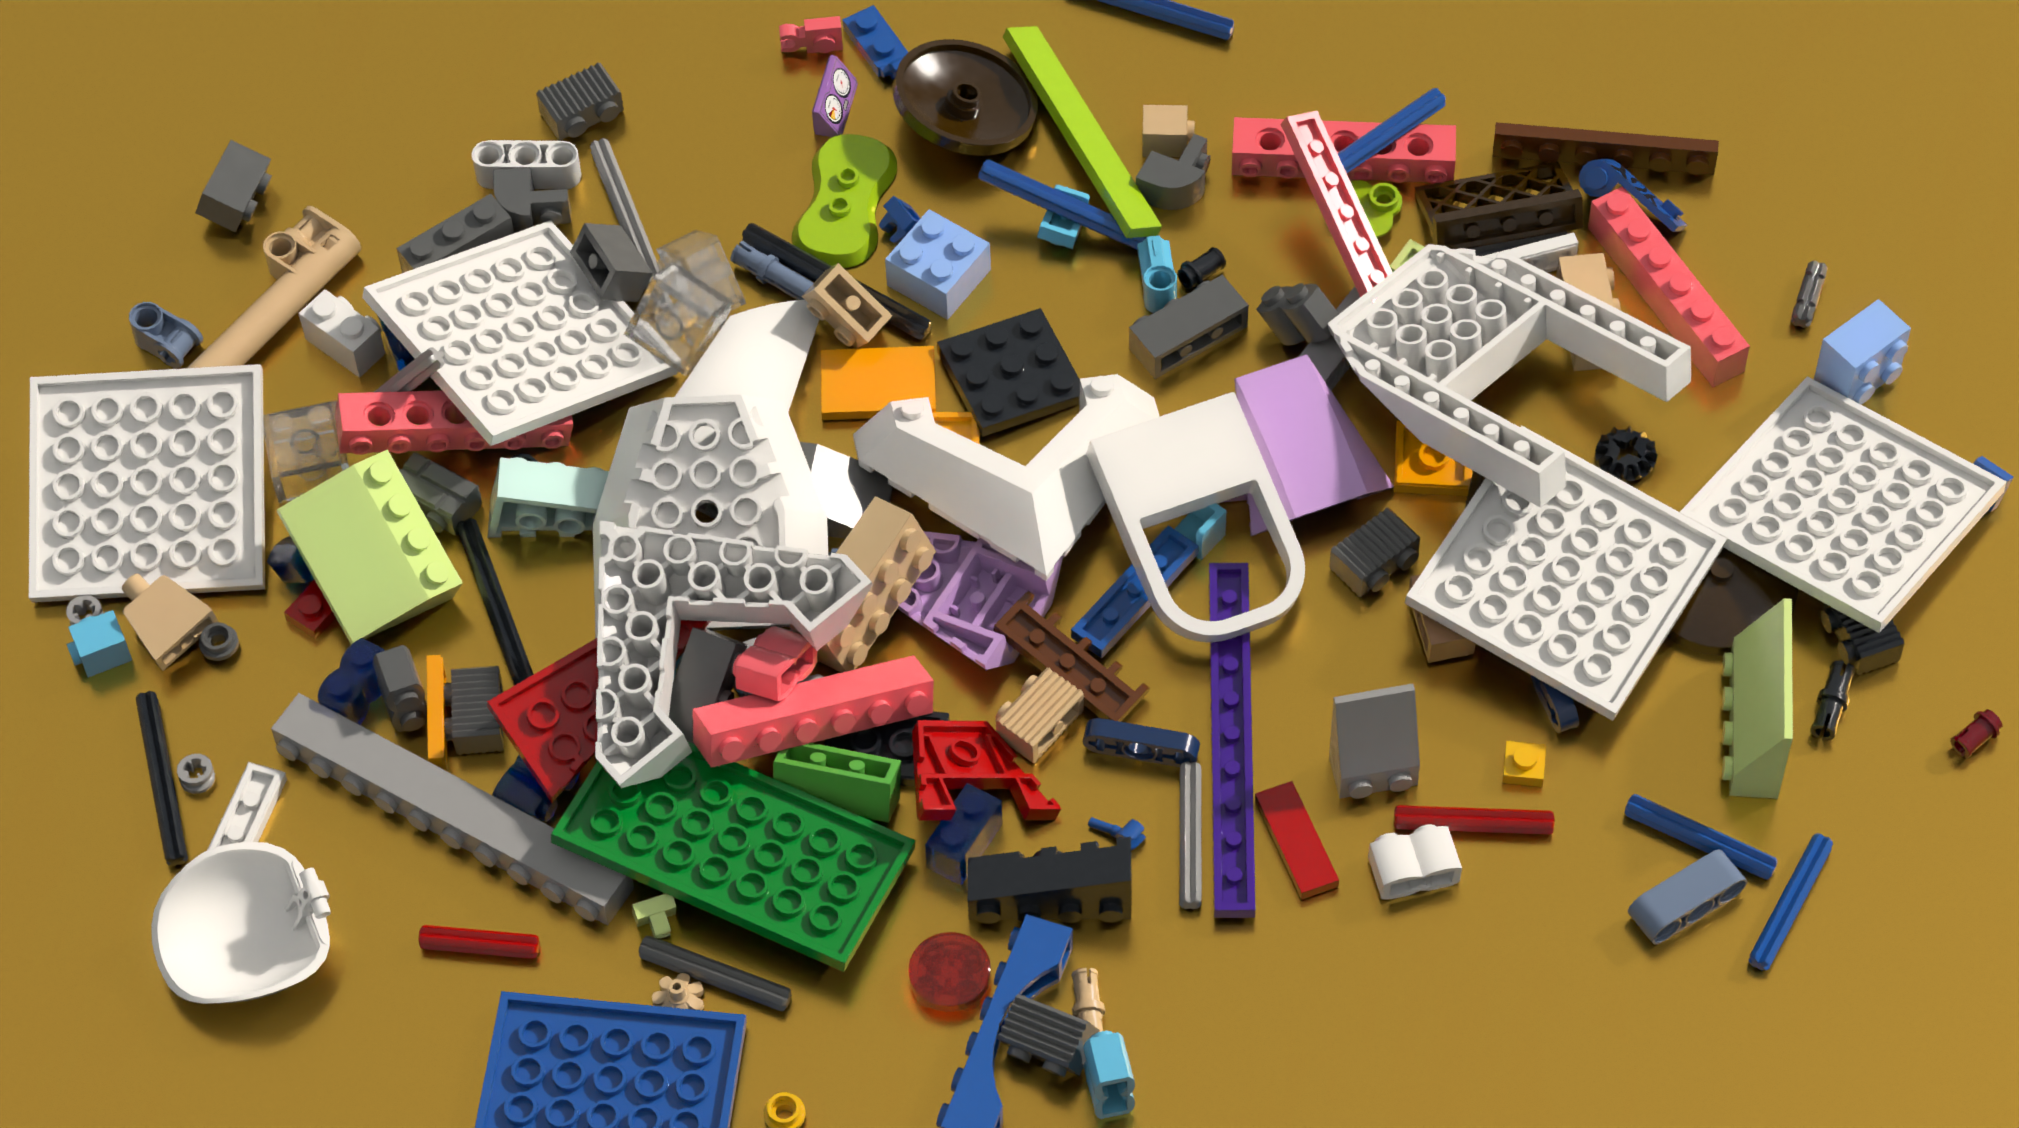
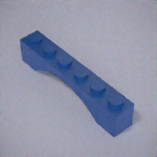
M1026 914L1021 928L1014 927L1008 943V950L1011 953L1007 963L1001 961L998 965L994 977V985L997 988L993 998L987 996L983 1002L980 1012V1020L983 1021L978 1033L973 1031L969 1037L965 1055L969 1056L965 1067H958L951 1084V1091L954 1092L950 1104L943 1103L938 1114L936 1127L1002 1128L1003 1105L994 1079L995 1060L1001 1042L998 1040V1034L1001 1032V1027L1005 1024L1008 1011L1011 1010L1012 1003L1015 1002L1017 994L1034 999L1042 991L1060 982L1073 949V928Z

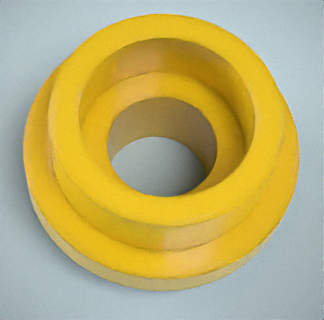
M781 1092L772 1096L765 1104L763 1112L765 1123L769 1128H800L806 1116L805 1106L801 1099L788 1092ZM781 1111H790L792 1116L780 1119L778 1114Z

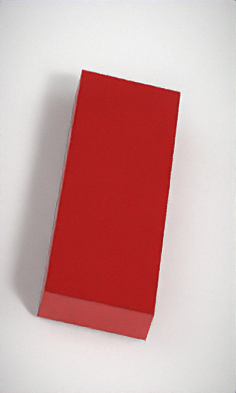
M1293 781L1255 793V802L1301 900L1339 887V878Z

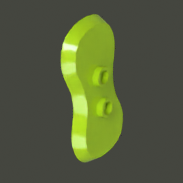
M854 134L834 136L825 142L813 157L814 194L809 207L793 228L792 244L831 266L839 263L843 268H849L865 262L872 255L878 243V230L875 218L878 201L893 182L897 173V159L890 147L871 137Z

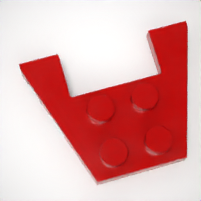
M917 721L912 730L916 813L919 821L951 820L957 810L948 790L1010 789L1024 820H1056L1061 811L1060 805L1054 798L1048 801L1039 791L1041 783L1033 774H1025L1015 763L1018 756L988 721Z

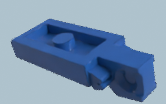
M872 5L842 19L844 31L878 77L890 75L894 81L898 66L908 51L876 7Z

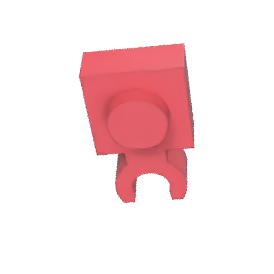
M840 16L804 19V26L800 27L794 24L779 26L781 52H794L800 47H806L807 53H828L843 50Z

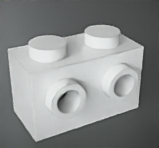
M324 289L299 312L305 339L359 378L386 354L380 325L368 315L364 317L355 311L349 301L342 296L335 297Z

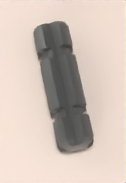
M1814 260L1807 265L1791 317V322L1795 326L1807 328L1811 325L1828 270L1825 263H1818Z

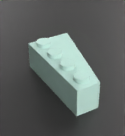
M500 457L490 498L487 537H501L502 531H520V537H536V531L556 530L559 532L560 537H575L576 534H580L584 530H592L593 532L594 518L609 471H604L597 467L580 468L565 466L558 462L541 463L527 461L519 457L510 459Z

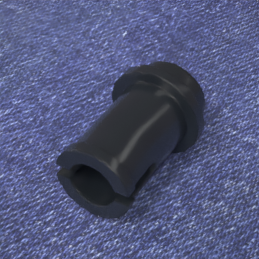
M1211 247L1192 262L1185 261L1181 264V268L1177 272L1179 281L1187 289H1196L1205 279L1226 267V259L1218 248Z

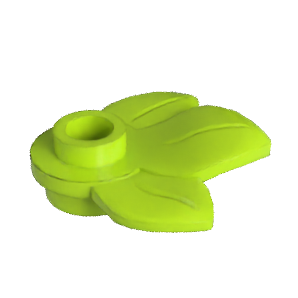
M1363 180L1350 181L1376 238L1384 236L1393 227V216L1398 214L1402 208L1400 192L1394 185L1389 183H1378L1373 186Z

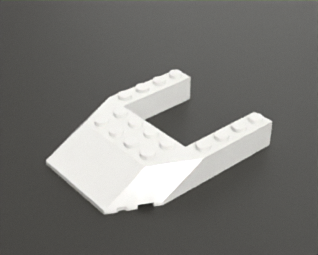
M1428 244L1328 323L1330 333L1359 380L1422 443L1540 508L1566 487L1565 451L1472 402V399L1546 339L1665 402H1668L1691 382L1690 346L1512 254L1497 253L1496 258L1476 256L1473 249H1450L1446 246Z

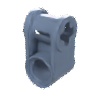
M139 303L129 313V322L136 345L160 358L164 363L173 368H180L184 364L183 358L192 347L199 346L203 342L201 332L192 323L178 318L155 303Z

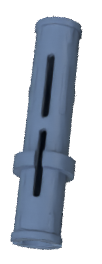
M744 241L739 242V245L737 244L732 251L731 262L756 275V279L763 284L769 283L796 300H805L802 295L814 284L812 281L779 263V259L774 255L770 254L767 256Z

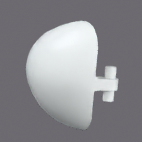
M231 843L215 847L198 855L170 881L161 893L153 913L151 931L154 955L168 987L179 997L187 1001L202 1004L241 1002L275 994L303 981L315 973L325 961L330 947L329 929L326 917L331 914L327 902L330 896L324 881L318 879L314 868L304 869L295 856L284 848L269 843Z

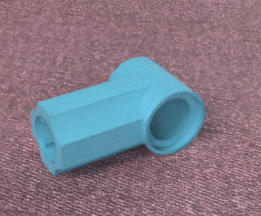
M1160 235L1146 237L1143 242L1137 244L1143 283L1144 305L1152 313L1164 308L1169 301L1177 298V274L1173 268L1170 244L1168 240L1162 239Z

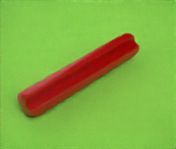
M423 925L418 936L419 946L422 949L534 959L537 957L540 947L539 938L534 934Z

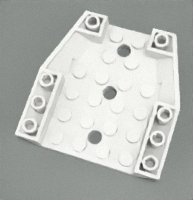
M743 394L664 397L629 408L593 522L595 639L598 635V604H600V591L598 589L599 557H601L600 520L615 522L616 526L638 529V526L672 530L674 534L687 535V533L751 541L757 546L776 548V545L802 548L807 549L809 553L828 555L827 514L784 401ZM702 426H709L716 431L715 440L706 446H701L694 441L696 430ZM704 503H712L718 508L716 519L710 523H703L696 518L698 507ZM711 621L706 629L770 628L772 626L782 628L790 627V625Z

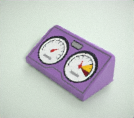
M834 55L828 58L812 110L815 134L828 137L843 134L858 85L853 74Z

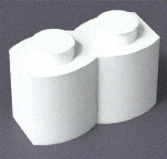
M1428 824L1417 828L1410 835L1386 833L1376 838L1369 846L1368 859L1381 899L1401 898L1419 891L1440 889L1460 882L1462 866L1447 826L1436 827L1435 825Z

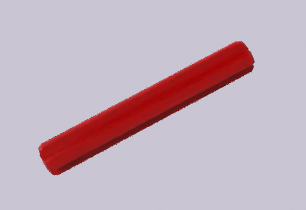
M1398 805L1394 810V826L1397 829L1416 830L1421 826L1432 824L1436 827L1447 826L1449 831L1550 835L1554 831L1555 817L1554 812L1550 810Z

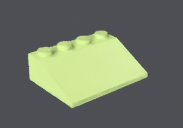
M388 449L350 466L278 508L276 511L351 646L453 599L463 584Z
M1786 598L1782 599L1735 636L1731 653L1724 652L1722 673L1723 676L1730 677V687H1724L1722 709L1729 711V721H1724L1722 744L1729 745V756H1724L1722 779L1729 780V796L1778 799L1793 740L1792 599Z

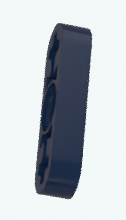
M1101 718L1091 719L1087 722L1082 741L1087 749L1095 753L1180 767L1184 762H1197L1200 748L1199 740L1188 733Z

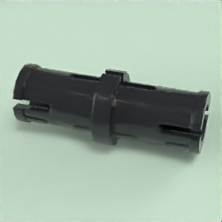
M1833 661L1831 663L1825 688L1819 691L1817 697L1819 707L1810 732L1819 738L1821 729L1826 725L1823 740H1832L1836 737L1841 713L1847 710L1850 699L1847 694L1856 669L1853 665L1847 663L1845 672L1841 676L1840 672L1844 661Z

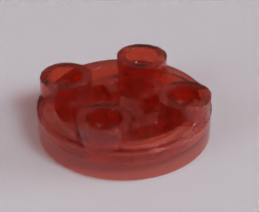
M956 932L939 933L920 943L914 950L909 962V981L917 1002L922 1006L944 1012L971 1011L980 1004V1000L988 990L991 981L990 959L983 946L972 937Z

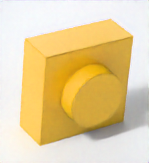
M1506 741L1502 783L1543 787L1546 744Z

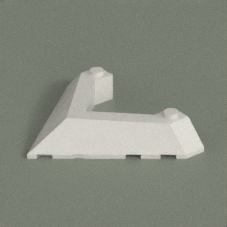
M1115 374L1080 379L1079 413L1026 466L936 424L929 397L889 402L853 434V441L860 467L870 473L874 470L888 478L889 485L910 498L916 495L928 502L929 509L975 538L985 540L990 544L991 548L1017 563L1019 560H1022L1035 569V575L1047 581L1054 572V565L1060 557H1065L1080 538L1082 529L1085 525H1089L1106 503L1086 455L1090 440L1160 416L1154 397L1120 375Z
M600 520L601 557H599L598 582L600 604H598L597 635L598 689H596V720L598 723L597 742H595L596 760L621 788L661 778L692 753L684 734L669 718L681 620L792 624L812 647L818 651L849 625L873 586L872 582L845 554L831 553L829 556L809 553L807 549L780 545H776V548L757 546L751 541L694 533L681 535L674 534L672 530L638 526V529L616 526L615 522Z

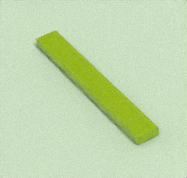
M1038 26L1006 28L1003 39L1125 237L1158 236L1162 228L1161 223Z

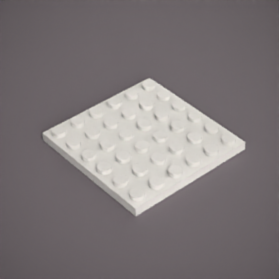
M551 220L364 287L362 298L414 358H417L430 347H434L437 351L441 350L444 353V366L430 377L490 446L676 375L680 364L624 301L600 299L571 255L572 243Z
M261 364L30 377L29 599L31 602L67 601L81 595H90L96 599L128 597L122 591V585L129 577L137 573L149 585L160 576L165 575L189 593L265 589L263 368Z
M1807 376L1690 500L1680 513L1727 538L1724 548L1880 633L2004 493L2006 481Z
M1521 425L1520 428L1565 451L1566 487L1540 508L1485 478L1406 595L1405 604L1613 721L1720 554L1727 538Z

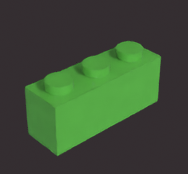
M809 743L779 751L773 761V779L861 817L889 822L900 799L901 760Z

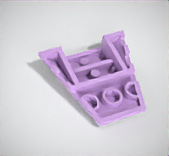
M1307 354L1234 379L1236 397L1290 522L1356 498L1359 500L1394 488V485ZM1247 493V504H1249L1251 520L1249 523L1250 535L1254 536L1266 532L1268 529L1253 496Z
M924 531L935 548L936 553L930 566L921 573L912 586L908 598L897 609L986 670L1014 663L1020 653L1006 642L1004 635L993 631L994 625L1028 590L1035 595L1034 600L1029 606L1044 618L1053 603L1063 556L1054 565L1052 575L1045 581L1035 575L1033 567L1022 560H1019L1017 563L991 548L990 544L981 538L976 542L962 540L960 535Z

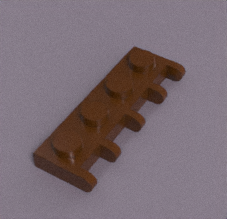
M1028 590L994 625L993 631L1004 635L1006 642L1042 672L1046 668H1050L1058 676H1062L1065 681H1069L1071 685L1081 689L1084 693V705L1099 718L1121 722L1146 696L1150 687L1142 683L1136 691L1130 688L1117 677V674L1123 667L1119 662L1115 661L1108 669L1086 652L1092 644L1088 637H1084L1078 644L1074 643L1056 628L1062 620L1058 613L1055 612L1046 620L1029 606L1034 600L1035 595Z

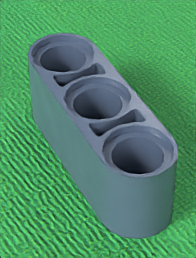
M1718 849L1643 893L1629 906L1628 914L1653 944H1659L1731 901L1746 887L1747 880L1726 854Z

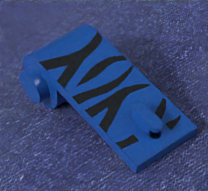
M1598 159L1589 161L1581 169L1579 174L1580 186L1588 195L1601 197L1623 186L1671 231H1683L1687 227V224L1678 217V215L1682 216L1684 214L1668 199L1663 203L1615 160Z

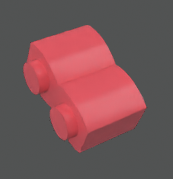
M772 626L763 634L758 635L753 646L747 648L736 657L733 664L736 689L775 701H782L789 696L798 681L804 680L813 671L817 664V651L800 633Z

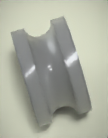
M90 595L75 597L70 601L66 609L70 625L79 623L81 620L78 615H85L87 610H91L92 614H87L85 618L103 614L100 602Z
M191 754L184 757L177 765V775L181 787L185 791L199 794L212 787L215 781V773L211 760L207 756ZM195 768H202V776L198 773V778H190L189 771L195 773Z

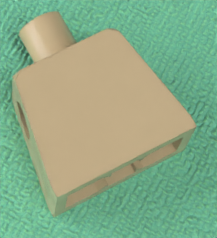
M137 573L129 577L122 585V591L132 600L122 612L162 671L199 640L205 627L219 622L208 605L165 575L160 576L149 585Z

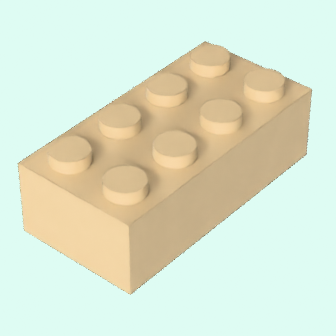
M876 496L836 552L837 554L847 555L873 584L849 625L817 651V661L841 673L855 670L857 666H860L865 661L868 650L879 634H882L887 629L890 618L899 605L908 598L912 586L921 573L930 566L936 553L935 548L912 513ZM789 624L794 632L800 633L792 624Z

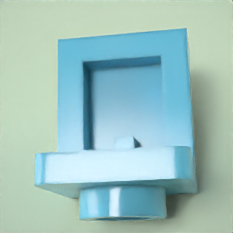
M1058 184L1054 187V189L1087 204L1089 203V194ZM1047 210L1040 224L1037 238L1073 249L1082 225Z

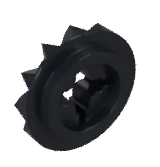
M1630 425L1624 430H1618L1616 427H1613L1610 433L1601 435L1596 446L1595 459L1600 469L1622 481L1642 479L1655 467L1657 460L1655 441H1650L1645 431L1641 433L1633 431ZM1634 446L1633 456L1627 454L1618 460L1620 448L1626 450L1628 447Z

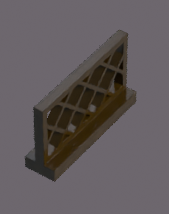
M1559 162L1415 187V198L1433 233L1434 245L1446 246L1450 249H1469L1583 228L1582 195L1579 189H1572ZM1554 177L1551 182L1539 180L1540 178ZM1514 184L1517 186L1514 189L1502 185ZM1529 188L1539 191V193L1534 195L1525 191ZM1472 190L1481 191L1478 195L1467 193V191ZM1492 195L1502 197L1504 199L1501 201H1496L1489 198ZM1438 196L1444 198L1442 201L1430 199ZM1458 201L1468 205L1462 208L1453 204Z

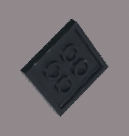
M1041 308L937 342V353L967 410L972 413L982 437L1079 405L1080 379Z

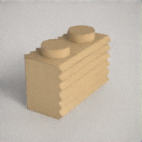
M1046 668L1038 677L1032 675L1026 680L1022 686L1021 695L1013 703L1007 701L1001 706L995 717L996 732L1007 745L1032 763H1036L1043 752H1046L1048 747L1062 735L1063 731L1067 730L1068 726L1072 725L1073 721L1082 714L1084 710V693L1081 689H1077L1075 685H1071L1069 681H1065L1062 676H1058L1050 668Z

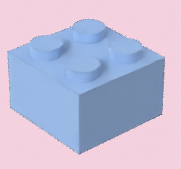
M929 209L886 257L887 286L948 320L991 270L990 243Z
M1876 300L1823 339L1814 380L1859 404L1865 403L1878 387L1884 383L1891 384L1902 373V362L1908 350L1907 342L1911 327L1882 301Z

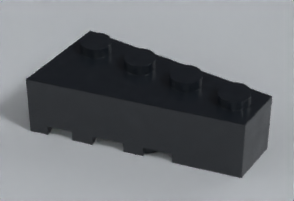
M1131 837L1117 838V846L1099 848L1097 841L1080 843V851L1064 853L1058 851L1056 846L1041 848L1033 857L1026 858L1019 851L968 858L967 902L969 920H978L982 923H995L999 920H1019L1023 922L1026 914L1041 919H1059L1067 923L1078 922L1081 919H1100L1105 922L1131 919Z

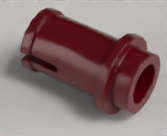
M1986 709L1984 712L1978 711L1974 714V720L1951 738V745L1959 755L1969 758L1988 739L1997 738L2000 735L1999 730L2003 727V724L1993 711Z

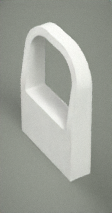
M1235 392L1090 440L1086 452L1088 460L1155 614L1165 626L1176 634L1190 640L1218 642L1270 625L1282 618L1292 608L1304 583V556ZM1250 493L1284 563L1287 576L1285 590L1273 602L1225 620L1204 621L1194 618L1182 611L1171 598L1143 529L1206 508L1209 505Z

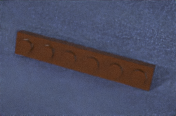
M1496 122L1492 156L1507 159L1541 160L1543 162L1578 163L1580 165H1585L1589 161L1598 159H1611L1620 163L1624 168L1650 169L1658 172H1687L1694 175H1714L1719 141Z

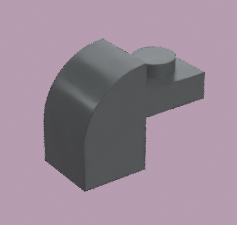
M1193 134L1179 160L1154 151L1150 152L1136 176V185L1149 205L1164 210H1179L1189 207L1201 199L1205 193V173L1211 160V156L1207 155V138Z
M530 167L493 170L494 196L511 217L514 233L550 220L554 225L571 223L568 189L534 191Z

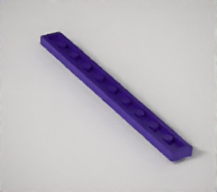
M1209 563L1210 621L1225 620L1249 611L1248 563ZM1250 632L1224 641L1210 642L1214 918H1255L1256 911Z

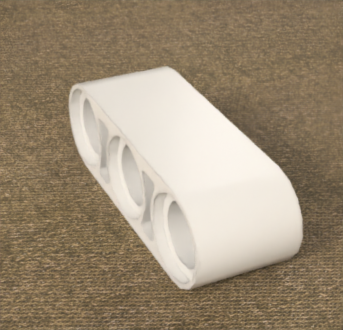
M487 140L478 143L471 153L476 180L479 185L488 189H493V170L530 167L534 189H571L580 182L582 177L578 150L574 144L567 141Z

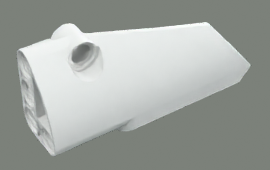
M806 300L770 304L729 316L675 397L743 394L784 401L786 409L789 411L819 319L808 310V302ZM702 426L696 430L694 441L701 446L709 445L715 440L716 431L709 426ZM704 503L697 509L714 519L718 515V508L712 503Z

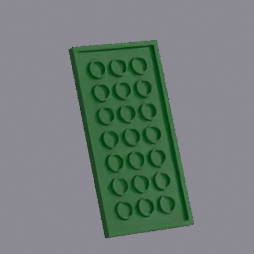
M690 742L688 744L692 753L661 778L621 788L598 761L596 762L552 831L551 843L842 972L846 970L915 850L916 840L737 762L711 768L696 745Z

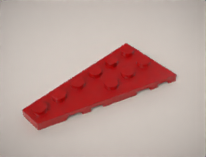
M681 620L676 661L684 653L693 627L706 628L711 621ZM597 638L487 701L488 709L551 803L595 754L598 723L596 720V689H598Z

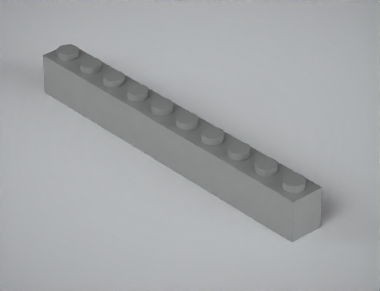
M300 693L297 694L271 728L276 749L285 758L291 761L298 759L308 764L310 769L318 776L334 778L341 782L342 786L356 796L363 794L373 799L376 805L387 813L392 814L395 811L403 815L415 828L421 831L429 829L440 835L441 839L450 847L455 849L462 847L470 851L482 864L488 867L496 865L507 871V874L517 883L522 885L529 883L537 887L549 900L555 903L565 902L574 907L575 911L586 920L594 921L596 919L608 926L634 890L632 878L551 843V833L554 830L551 826Z

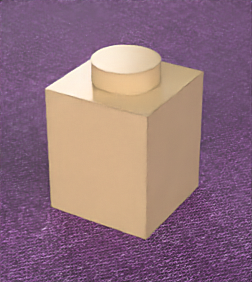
M1143 105V157H1148L1151 151L1167 157H1181L1187 147V143H1189L1194 134L1195 121L1187 120L1188 106Z

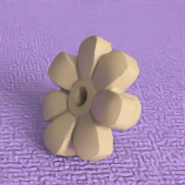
M685 973L678 974L674 980L669 976L663 977L659 981L662 991L654 992L652 995L653 1006L703 1010L704 1002L699 998L704 994L701 982L691 983L690 976Z

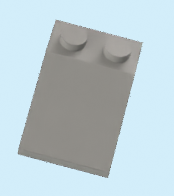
M1414 684L1333 698L1329 760L1339 799L1346 797L1359 799L1375 792L1387 790L1400 792L1409 789L1411 786L1418 785L1420 758Z

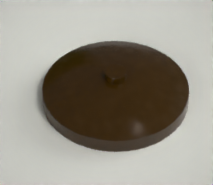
M943 39L927 42L915 47L901 60L893 81L894 102L906 123L933 144L962 154L993 155L1018 146L1032 130L1038 112L1036 91L1024 71L998 51L970 41Z
M1723 547L1667 637L1675 643L1695 652L1724 656V652L1731 653L1735 636L1782 599H1792L1793 614L1798 596V588Z

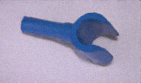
M1093 817L1088 822V827L1108 833L1116 837V839L1131 837V850L1135 849L1146 838L1142 834L1144 831L1143 825L1135 819H1131L1123 828Z

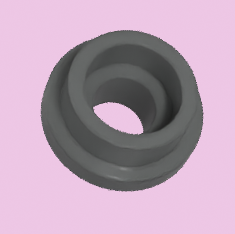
M220 622L212 623L205 627L199 638L201 653L206 658L214 661H221L231 657L239 645V639L235 630ZM219 641L225 642L222 645L214 646Z

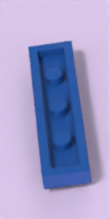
M1169 525L1149 545L1167 587L1198 555L1199 545ZM1133 564L1071 629V638L1079 643L1084 637H1088L1092 641L1088 650L1100 658L1106 655L1151 606Z

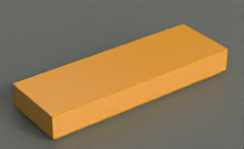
M427 655L428 762L448 772V741H446L444 725L445 717H447V707L444 698V683H447V675L443 657L441 655Z

